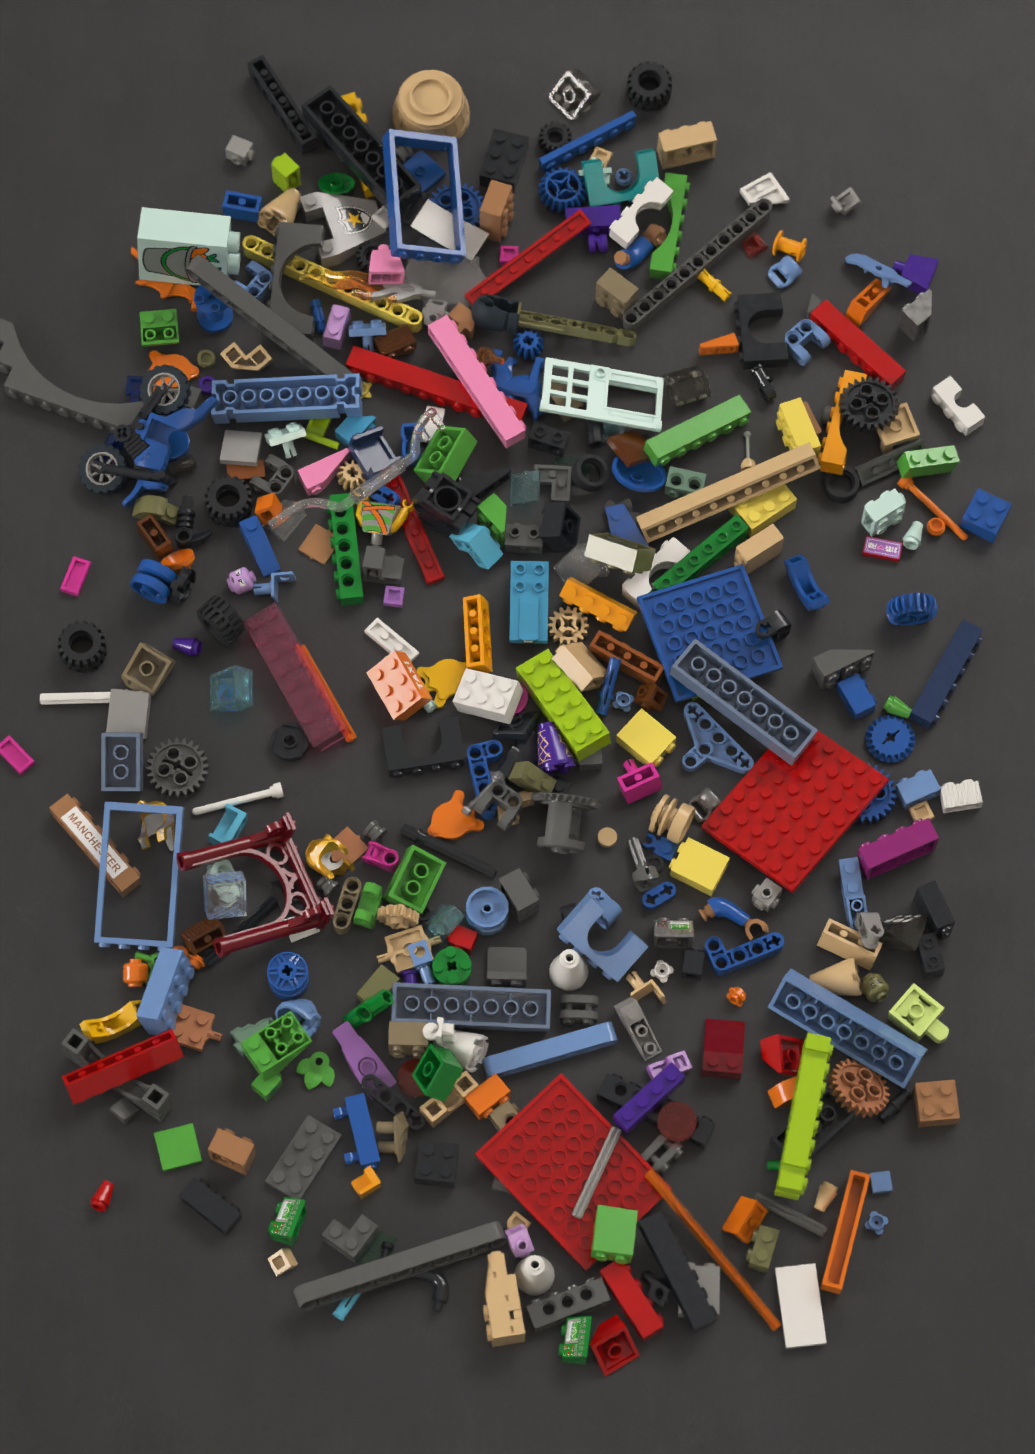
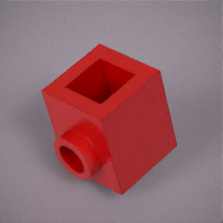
M456 924L454 930H449L446 940L449 941V946L459 948L468 955H471L478 939V932Z

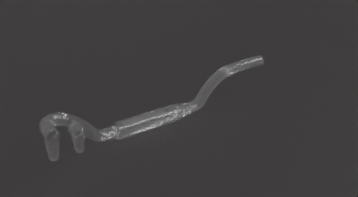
M429 408L414 425L410 453L400 461L397 459L351 491L349 493L350 496L339 503L327 499L309 498L292 504L268 521L272 530L297 512L306 508L318 507L334 512H342L353 504H359L399 474L405 472V468L412 464L419 456L421 437L425 442L430 439L425 429L429 420L431 419L440 431L446 428L436 409Z

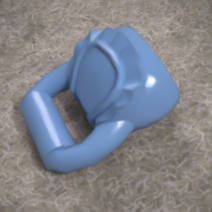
M785 256L779 263L774 264L769 269L768 277L778 288L783 289L801 275L802 269L792 257ZM778 269L784 278L787 279L786 283H783L773 271Z

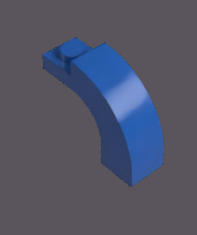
M799 554L784 560L792 586L808 611L822 609L826 604L830 603L829 596L816 584L807 558Z

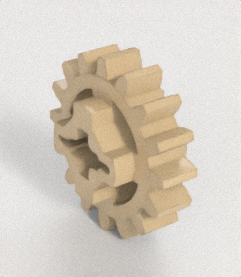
M567 606L566 610L560 607L559 613L554 611V617H549V636H554L553 642L559 640L560 646L564 643L566 645L577 643L578 640L583 642V636L587 637L588 618L583 617L582 611L577 613L576 607L573 610H570L569 606ZM556 623L559 626L558 631L556 630ZM578 623H580V625H581L580 631L578 630V627H577V626H578Z
M389 904L386 907L381 906V908H378L377 920L380 923L391 926L393 929H407L410 926L415 927V925H418L419 913L416 910H411L412 908L405 907L404 904Z

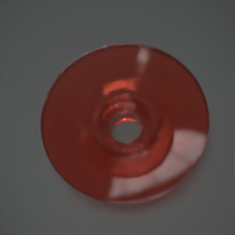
M421 1059L406 1061L398 1071V1085L405 1094L411 1097L425 1096L412 1077Z

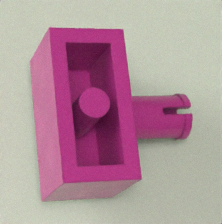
M629 759L630 765L627 760L623 763L627 773L618 777L617 780L627 804L663 789L660 776L652 762L640 768L636 766L634 759Z

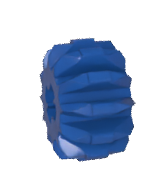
M524 329L523 334L518 332L516 334L517 338L513 339L514 352H517L518 357L524 356V360L527 357L533 360L534 355L539 357L541 355L540 351L544 350L543 337H540L539 332L533 333V329L530 332Z

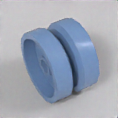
M481 887L469 895L466 902V920L469 927L481 935H494L506 926L508 921V901L499 889Z

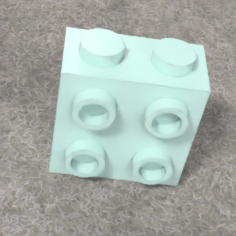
M896 489L890 492L887 490L880 495L879 499L871 500L864 506L861 524L871 537L884 533L887 527L892 524L896 525L902 520L906 505L905 497L902 493H898Z

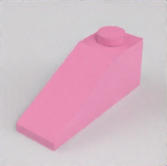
M348 448L298 470V478L308 496L321 493L339 472V467L344 466L345 461L348 462L350 459Z

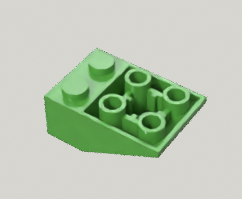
M289 1011L242 1041L241 1046L244 1054L265 1082L282 1071L312 1043V1040L293 1013Z

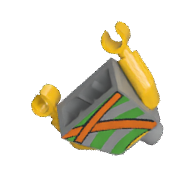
M358 494L357 499L359 502L357 503L355 516L363 532L372 533L370 544L382 545L383 535L395 533L405 522L408 514L414 510L412 504L406 506V499L403 500V508H401L399 505L370 501L368 494L362 499L361 494Z

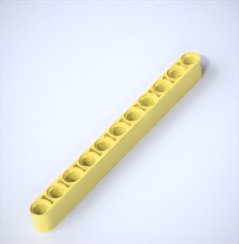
M252 235L243 239L245 256L271 268V264L275 263V256H273L274 245ZM271 253V255L265 256L264 254ZM296 255L285 267L283 274L400 327L408 324L413 333L419 332L423 327L420 311L403 303H397L392 298L372 300L371 293L377 291ZM314 275L320 276L318 278H313ZM352 290L351 293H346L345 291ZM363 297L369 298L368 300H362ZM396 312H401L402 314H401V315H395L394 313H396ZM415 319L418 320V322L413 323L411 322V320Z

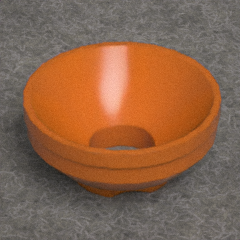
M192 549L175 551L164 557L161 564L170 568L176 575H179L183 566L191 569L195 559Z

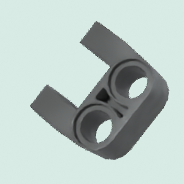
M269 454L264 464L275 472L269 482H266L258 476H253L248 485L262 496L273 493L272 490L278 488L280 491L274 493L278 500L281 501L295 482L294 469L282 459ZM284 474L291 475L288 478L282 477Z
M494 782L479 798L474 806V810L483 815L491 804L494 803L506 811L500 818L497 826L507 831L522 810V797L504 783ZM496 790H500L503 792V794L500 796H496L493 794V792ZM511 801H516L519 803L515 807L509 805Z

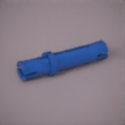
M609 658L602 690L598 693L600 697L597 709L595 710L598 714L607 715L610 700L614 696L612 693L622 661L619 658Z

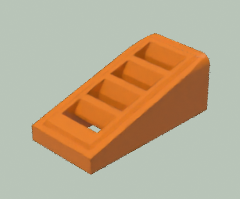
M734 333L701 343L699 346L700 355L736 353L739 350V343Z

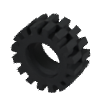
M550 121V125L546 123L545 128L542 126L539 132V144L544 153L548 151L549 154L571 142L572 133L569 131L570 128L568 126L565 127V123L560 125V121H556V124ZM557 134L562 137V141L552 143L548 138L550 135Z
M371 239L370 243L365 241L364 246L361 244L359 249H357L358 267L360 266L361 271L364 270L365 274H368L370 262L367 261L366 256L373 250H378V247L385 243L381 242L379 244V240L373 243V239Z

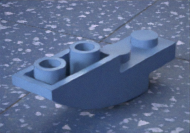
M858 857L839 859L840 884L848 926L858 931L855 923L857 913L868 912L863 893Z

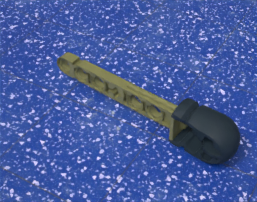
M487 294L478 297L471 309L472 319L475 324L480 328L503 332L506 330L508 333L516 334L517 327L522 326L607 343H617L623 346H634L637 334L634 331L627 329H617L611 326L521 310L522 301H510L508 298Z

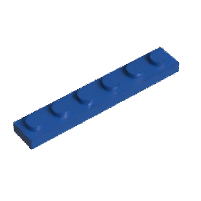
M632 110L539 158L540 170L542 173L547 170L550 171L560 163H566L572 157L584 154L593 146H599L605 140L615 138L624 130L632 129L636 125V114Z

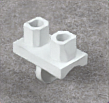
M437 1018L438 1025L428 1023L423 1027V1035L427 1040L436 1039V1044L442 1047L443 1043H454V1024L444 1023V1018Z

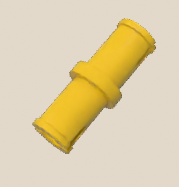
M704 269L697 278L709 287L708 290L717 294L724 302L731 297L732 293L721 284L719 279H715L710 275L707 270Z

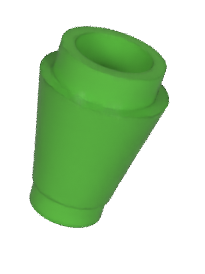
M889 695L883 705L886 713L908 719L912 708L895 695L894 697Z

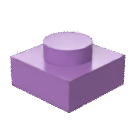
M386 585L383 606L402 608L405 588Z

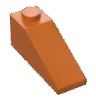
M876 278L851 301L845 316L853 324L860 327L889 293L891 287H882V281Z

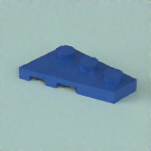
M624 504L604 508L610 534L649 546Z

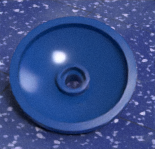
M617 456L612 463L613 475L619 483L630 490L642 493L654 492L661 489L666 482L667 475L663 466L655 467L651 461L628 468Z

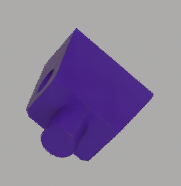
M910 254L906 263L895 260L892 269L901 273L902 277L912 281V284L906 288L920 294L921 292L925 293L929 289L939 260Z

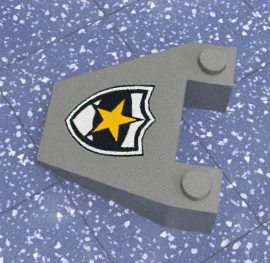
M314 192L300 197L301 210L305 221L310 222L325 218L332 239L324 241L323 248H316L320 264L324 268L341 264L356 254L361 244L364 246L365 241L370 243V240L373 239L374 242L387 233L386 229L382 228L372 219V215L379 210L375 200Z

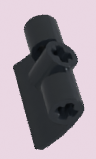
M533 730L528 739H518L505 755L504 761L495 772L499 780L510 783L511 780L508 778L516 762L529 761L538 767L537 732ZM516 785L521 791H525L524 789Z

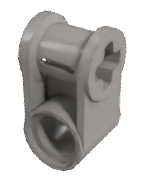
M858 912L855 923L862 944L868 949H876L879 945V938L884 934L880 915L877 912Z

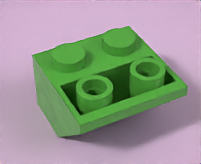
M176 309L139 312L142 347L179 344V325Z
M493 493L477 506V525L487 527L491 532L490 536L492 539L496 540L503 547L505 545L507 506Z

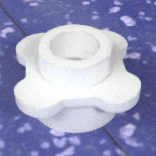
M658 960L650 974L652 977L660 979L661 983H665L674 969L663 960Z

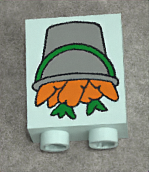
M142 207L137 236L139 280L200 286L198 282L185 272L186 267L196 255L205 258L228 277L229 274H239L240 232L231 231V216Z

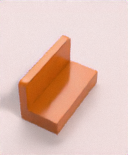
M741 1196L724 1223L722 1230L734 1234L740 1241L749 1244L754 1230L758 1229L768 1210L757 1200Z

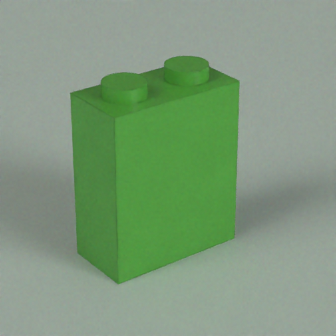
M598 1205L595 1214L591 1257L599 1261L613 1260L619 1264L631 1263L638 1211Z

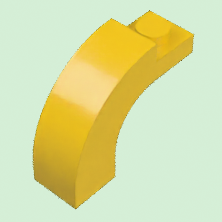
M142 1000L130 1001L120 1010L106 1017L82 1021L79 1025L83 1035L89 1038L90 1041H95L98 1044L110 1041L134 1030L141 1025L136 1014Z

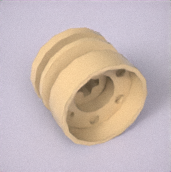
M665 794L652 813L649 831L654 833L658 828L657 835L661 836L667 829V840L680 844L689 829L696 808L683 803L677 809V799L674 798L669 804L670 796Z

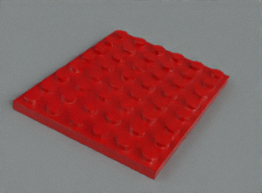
M817 731L814 740L793 766L768 749L701 825V829L791 893H794L887 785L889 778L820 731Z
M561 1073L475 1153V1156L586 1272L597 1261L591 1257L595 1214L598 1205L638 1211V1222L663 1197L658 1193L659 1191H656L657 1189L653 1187L654 1185L650 1183L649 1179L644 1176L652 1167L620 1135L583 1217L578 1219L572 1216L577 1201L613 1126ZM661 1177V1178H660V1180L662 1179L661 1182H663V1184L666 1183L665 1186L667 1185V1187H669L668 1190H669V1189L671 1190L672 1188H671V1187L667 1184V1182Z

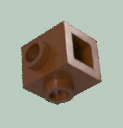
M653 683L640 685L634 702L645 712L662 711L668 693Z

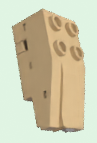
M500 1251L488 1254L489 1265L485 1289L486 1305H483L485 1322L489 1321V1325H486L488 1341H492L493 1347L525 1342V1330L516 1275H507L504 1253Z

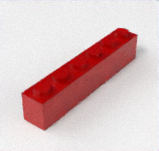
M827 299L811 312L810 320L829 336L841 353L849 356L853 364L859 365L868 377L871 376L874 380L878 377L879 383L885 380V386L892 385L891 391L904 380L906 370Z
M170 1029L61 1077L73 1104H77L95 1095L103 1094L111 1088L121 1086L127 1081L137 1079L150 1071L158 1070L166 1064L176 1062L184 1057L173 1030Z

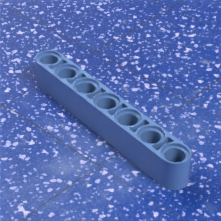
M605 1022L494 1054L482 1059L487 1079L495 1073L501 1078L611 1046L617 1043L618 1040L612 1022Z

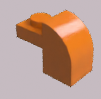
M797 1076L787 1079L768 1090L775 1109L792 1105Z

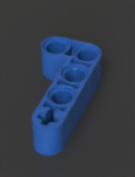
M497 740L473 744L467 749V763L476 796L480 793V789L485 788L491 782L488 764L499 762L502 759L503 746ZM491 749H497L499 752L497 754H491L489 751ZM473 753H478L480 756L478 758H472L470 755ZM481 770L485 774L482 776H478L475 774V772ZM494 803L489 807L491 810L488 811L487 809L481 817L486 820L495 818L497 815V805Z
M773 932L726 951L720 938L712 936L706 940L704 952L714 974L724 976L779 954L783 949L784 937L778 932ZM772 941L778 943V946H776L775 944H771ZM714 944L718 947V950L712 951L708 946ZM757 947L760 948L762 952L760 954H755L752 951V949ZM742 955L744 960L737 961L734 956ZM724 962L726 967L719 968L716 963Z

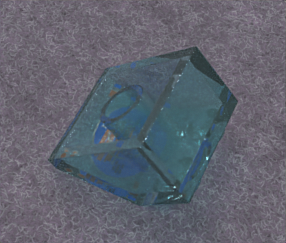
M234 665L210 675V711H242L253 706V670Z

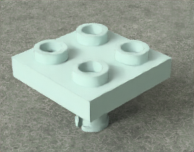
M296 422L285 425L286 428L280 430L279 428H272L268 430L267 434H264L266 442L270 446L282 443L286 458H291V455L293 457L297 455L293 440L307 436L304 427Z

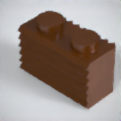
M408 324L386 332V335L373 337L378 353L393 359H397L402 354H411L417 348L416 339Z
M152 514L137 522L138 533H140L157 559L160 560L173 551L171 540Z
M208 916L207 919L204 918V920L197 922V924L190 926V928L187 927V930L180 931L185 947L193 956L214 945L216 938L227 935L223 924L216 917L209 919L210 917Z

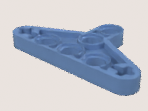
M687 703L683 713L694 747L683 756L682 767L684 770L693 772L708 761L735 772L747 774L754 765L752 757L698 703ZM689 708H690L691 710H693V709L695 708V709H696V712H695L696 715H695L694 713L689 714ZM706 720L710 722L711 726L708 729H703L700 723ZM715 734H721L723 735L724 740L722 742H716L714 741L713 736ZM701 746H707L709 747L710 752L708 754H702L700 753L699 748ZM729 747H734L737 753L731 756L727 754L726 750ZM740 754L742 755L741 760L744 763L749 762L748 768L746 766L741 767L742 762L738 759ZM693 758L696 764L690 767L686 765L685 760Z

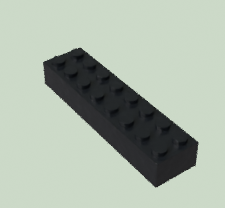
M329 85L302 104L303 116L387 209L383 142L337 91ZM396 158L401 211L422 196L421 184Z

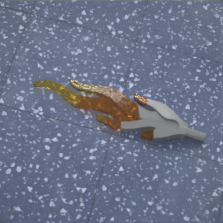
M325 269V275L331 278L349 280L331 279L316 273L298 276V280H315L332 289H355L352 290L351 295L366 300L388 298L389 303H402L413 299H420V296L435 298L436 291L421 289L422 286H418L404 278L403 284H368L369 274L360 271H331Z

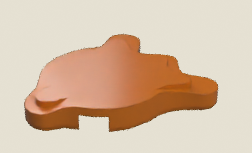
M155 350L149 354V358L153 363L149 370L154 369L155 366L166 364L181 370L188 377L189 382L199 376L198 367L192 365L182 355H163ZM165 377L166 384L171 381V377ZM159 379L155 384L162 385V380ZM175 381L171 387L177 388V382Z
M456 790L449 802L441 804L433 812L428 834L435 838L451 839L452 841L463 837L468 832L482 831L484 823L475 818V810H472L468 817L461 812L464 808V792Z

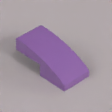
M685 1051L672 1054L664 1060L648 1065L646 1070L651 1080L671 1062L682 1073L691 1070L692 1065Z

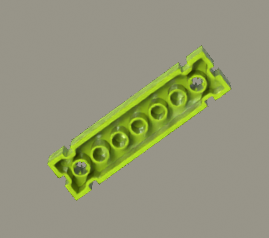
M807 1033L803 1043L774 1195L798 1200L799 1196L804 1195L808 1178H805V1176L808 1175L812 1161L808 1157H811L814 1150L815 1140L812 1137H815L819 1121L816 1118L819 1117L823 1104L819 1099H822L825 1092L826 1082H823V1080H826L829 1072L830 1063H827V1061L830 1060L834 1046L830 1044L831 1037Z

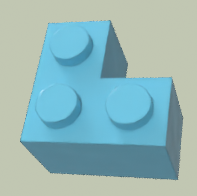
M468 522L459 535L451 534L449 536L457 548L469 553L479 567L489 569L503 555L500 550V544L492 539L490 536L491 532L485 526Z

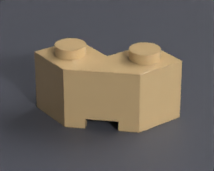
M235 342L220 353L230 367L235 370L260 372L274 361L261 344L247 356Z

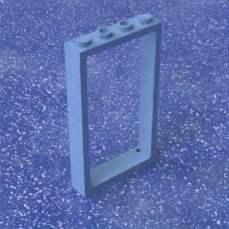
M105 802L94 942L99 943V947L110 948L111 944H118V948L130 949V945L138 946V950H150V947H158L157 951H160L161 947H174L180 875L176 855L181 852L184 807ZM111 811L176 815L167 941L101 937Z

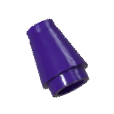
M174 638L172 648L192 657L195 655L199 656L202 649V641H199L197 638Z

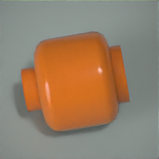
M130 959V963L123 965V982L128 984V987H144V984L148 981L149 967L146 963H142V959Z

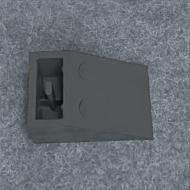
M830 649L813 657L810 672L821 690L825 688L831 689L838 682L858 672L864 673L871 668L875 652L874 650Z

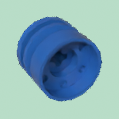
M293 952L279 953L270 960L267 967V978L272 993L285 1001L300 998L309 986V972L305 960L299 954ZM285 971H289L290 975L286 976Z

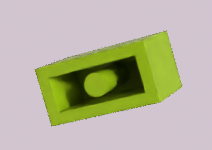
M286 153L277 156L271 163L273 182L284 192L290 188L296 189L301 185L299 166Z

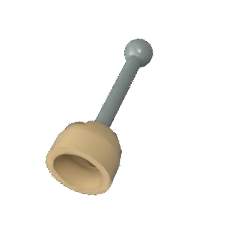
M750 431L744 432V437L746 438V458L741 463V471L756 465L755 461L750 458Z

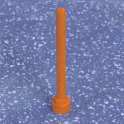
M912 477L900 478L897 484L902 489H909L938 518L942 519L963 541L968 539V535L914 485Z

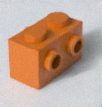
M495 1073L465 1097V1104L479 1120L487 1119L495 1108L507 1100L510 1101L511 1091Z

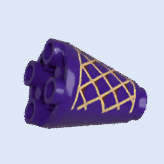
M552 721L538 725V768L549 776L558 771L559 774L570 772V768L575 767L576 762L558 728Z

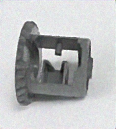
M532 793L531 799L539 801L540 804L548 805L545 837H538L537 847L558 854L583 853L586 843L578 841L582 812L599 809L601 801L569 794Z

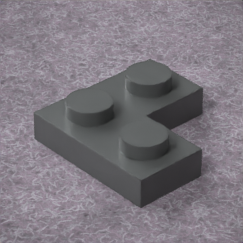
M535 464L533 484L552 485L551 502H566L570 504L572 466Z

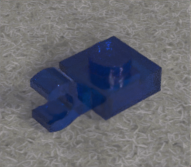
M127 376L126 395L131 396L130 403L139 402L140 384L142 385L143 376Z

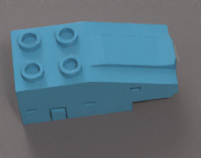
M511 561L509 643H522L523 641L524 643H533L534 641V644L548 643V561Z

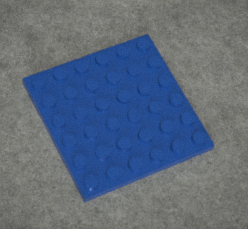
M743 564L638 596L636 599L660 663L663 665V671L676 703L698 696L670 675L672 665L694 639H697L749 679L783 669L772 637L761 640L755 634L756 625L764 619V616ZM768 626L766 629L761 627L760 632L764 631L767 633Z

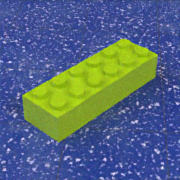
M547 649L516 667L517 678L525 686L528 694L549 722L552 721L558 728L569 750L576 760L580 762L611 743L610 732L572 680L552 659L554 656Z

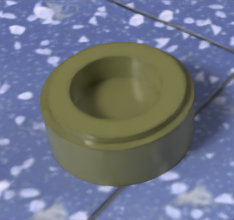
M211 350L200 351L197 355L198 365L203 369L212 368L216 363L215 354Z

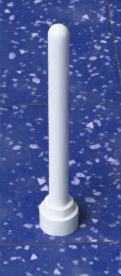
M274 783L273 786H270V789L193 808L192 813L193 815H200L223 809L226 804L235 806L270 796L272 798L276 797V799L282 798L284 795L281 783Z

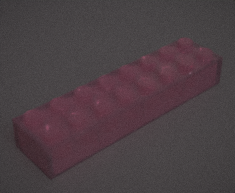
M274 602L243 621L313 748L320 753L348 734H351L349 727L277 603Z

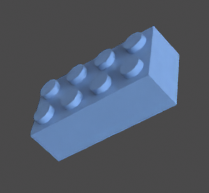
M161 947L136 1014L137 1019L149 1035L156 1036L170 1029L174 1031L176 1027L177 1016L182 1010L184 996L188 993V985L195 972L194 967L183 950Z

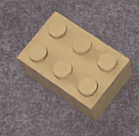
M702 121L696 125H685L678 129H667L658 133L657 152L662 169L715 158L717 138L712 122Z

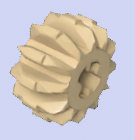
M352 460V464L345 461V467L340 466V472L337 473L338 484L343 485L344 490L350 488L352 493L354 488L360 491L361 486L367 485V478L359 465L355 464V460Z

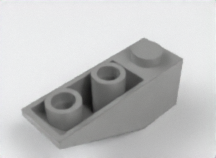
M629 997L614 1006L623 1026L645 1061L662 1052L636 999Z

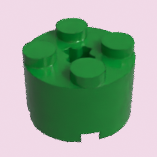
M449 946L436 954L432 963V972L436 984L467 986L471 979L472 964L465 951Z

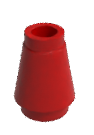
M103 1181L91 1198V1207L93 1209L105 1212L109 1208L114 1188L113 1183Z

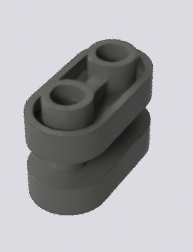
M571 994L560 996L559 1005L565 1007V1010L559 1011V1021L563 1022L564 1025L582 1023L584 1026H593L594 1023L598 1022V1012L593 1011V1008L599 1006V997ZM573 1008H585V1010H573Z
M667 1130L662 1132L641 1155L647 1163L651 1161L654 1164L652 1168L662 1175L670 1168L669 1163L673 1159L678 1160L684 1153L682 1150L684 1146L679 1141H676L674 1144L669 1141L672 1135ZM665 1147L667 1151L660 1158L656 1156Z

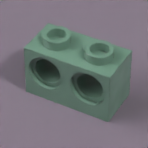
M670 466L664 494L678 498L705 487L707 474ZM672 482H679L680 485L675 486ZM695 485L698 489H691L690 486Z

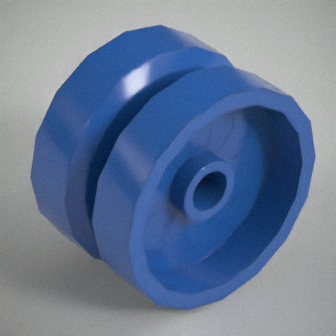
M143 559L137 568L138 573L133 575L129 583L130 587L140 596L152 602L165 604L171 595L170 585L174 579L177 580L178 576L170 568L159 562Z

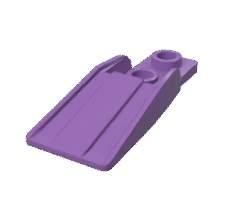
M348 1021L332 1031L333 1036L342 1047L341 1051L347 1064L360 1084L363 1077L368 1074L375 1075L389 1087L396 1084L395 1078L380 1058L357 1035ZM374 1080L365 1081L367 1083L366 1087H373L376 1090L373 1094L377 1095L378 1090L382 1086L379 1085V1088H376Z

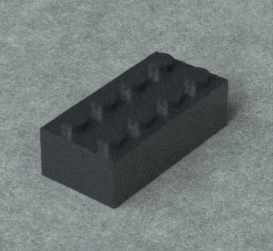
M829 1086L825 1088L822 1099H819L823 1104L821 1113L816 1118L819 1121L815 1137H812L815 1140L814 1150L808 1159L816 1156L848 1127L856 1116L852 1110L848 1112L847 1106L842 1108L841 1101H835L837 1096L831 1095L833 1090ZM788 1123L775 1133L769 1142L780 1156H782Z

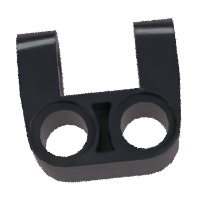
M778 609L757 623L755 634L761 640L772 637L775 644L789 635L791 623L783 612ZM768 626L767 633L764 631L760 632L761 627L766 629Z

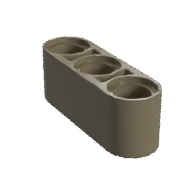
M349 877L345 880L333 917V928L339 935H345L350 931L362 894L361 881L356 877ZM351 885H356L358 889L355 891H350L348 887ZM345 903L352 904L350 909H345L342 906ZM339 921L347 923L344 927L337 926Z

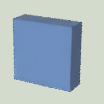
M890 1171L869 1174L872 1194L893 1191Z

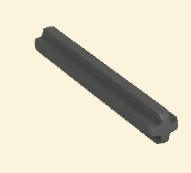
M757 1192L753 1198L766 1209L821 1237L827 1231V1226L760 1192Z

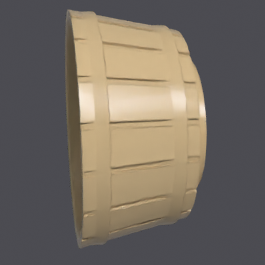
M423 70L411 75L400 87L394 102L392 119L396 130L457 137L458 140L463 136L469 125L470 109L461 86L452 76L438 70Z

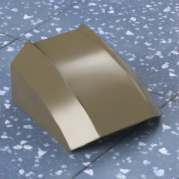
M140 642L121 678L130 689L149 692L153 696L171 672L176 661L154 647Z

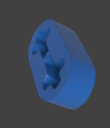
M373 482L368 486L367 493L372 499L380 503L400 504L401 497L397 492L378 482ZM376 488L381 491V495L375 493L374 489ZM387 495L393 497L394 501L391 502L386 499Z
M666 881L647 891L642 897L643 907L646 910L652 911L671 901L676 895L675 885ZM665 887L666 889H672L670 895H668L667 893L663 895L660 894L664 892ZM648 897H650V899L658 897L654 900L653 905L651 903H646Z

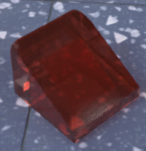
M753 232L741 243L751 258L769 247L757 232Z

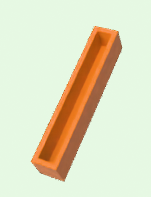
M854 1170L850 1171L821 1290L839 1295L841 1293L870 1179L869 1174Z

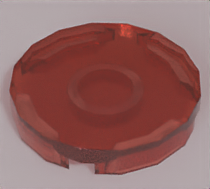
M671 1102L665 1105L659 1111L657 1118V1127L661 1135L673 1142H681L690 1138L697 1125L695 1112L690 1106L682 1102Z

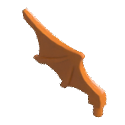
M131 247V254L138 260V251ZM137 280L135 282L139 286L155 288L161 293V299H167L171 296L185 297L189 299V303H192L191 311L197 312L198 308L194 302L196 289L188 284Z

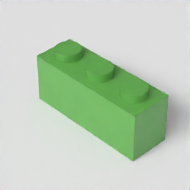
M952 445L906 451L896 463L903 479L952 472L960 460L955 446Z

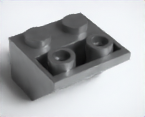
M930 289L925 293L921 292L913 303H907L902 309L899 328L913 342L928 331L932 308V291Z

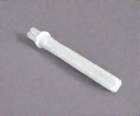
M111 692L40 694V704L110 703Z

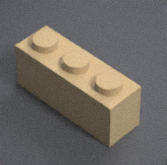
M829 918L817 946L844 959L855 957L857 965L870 970L883 943L879 942L876 949H868L862 944L858 931Z

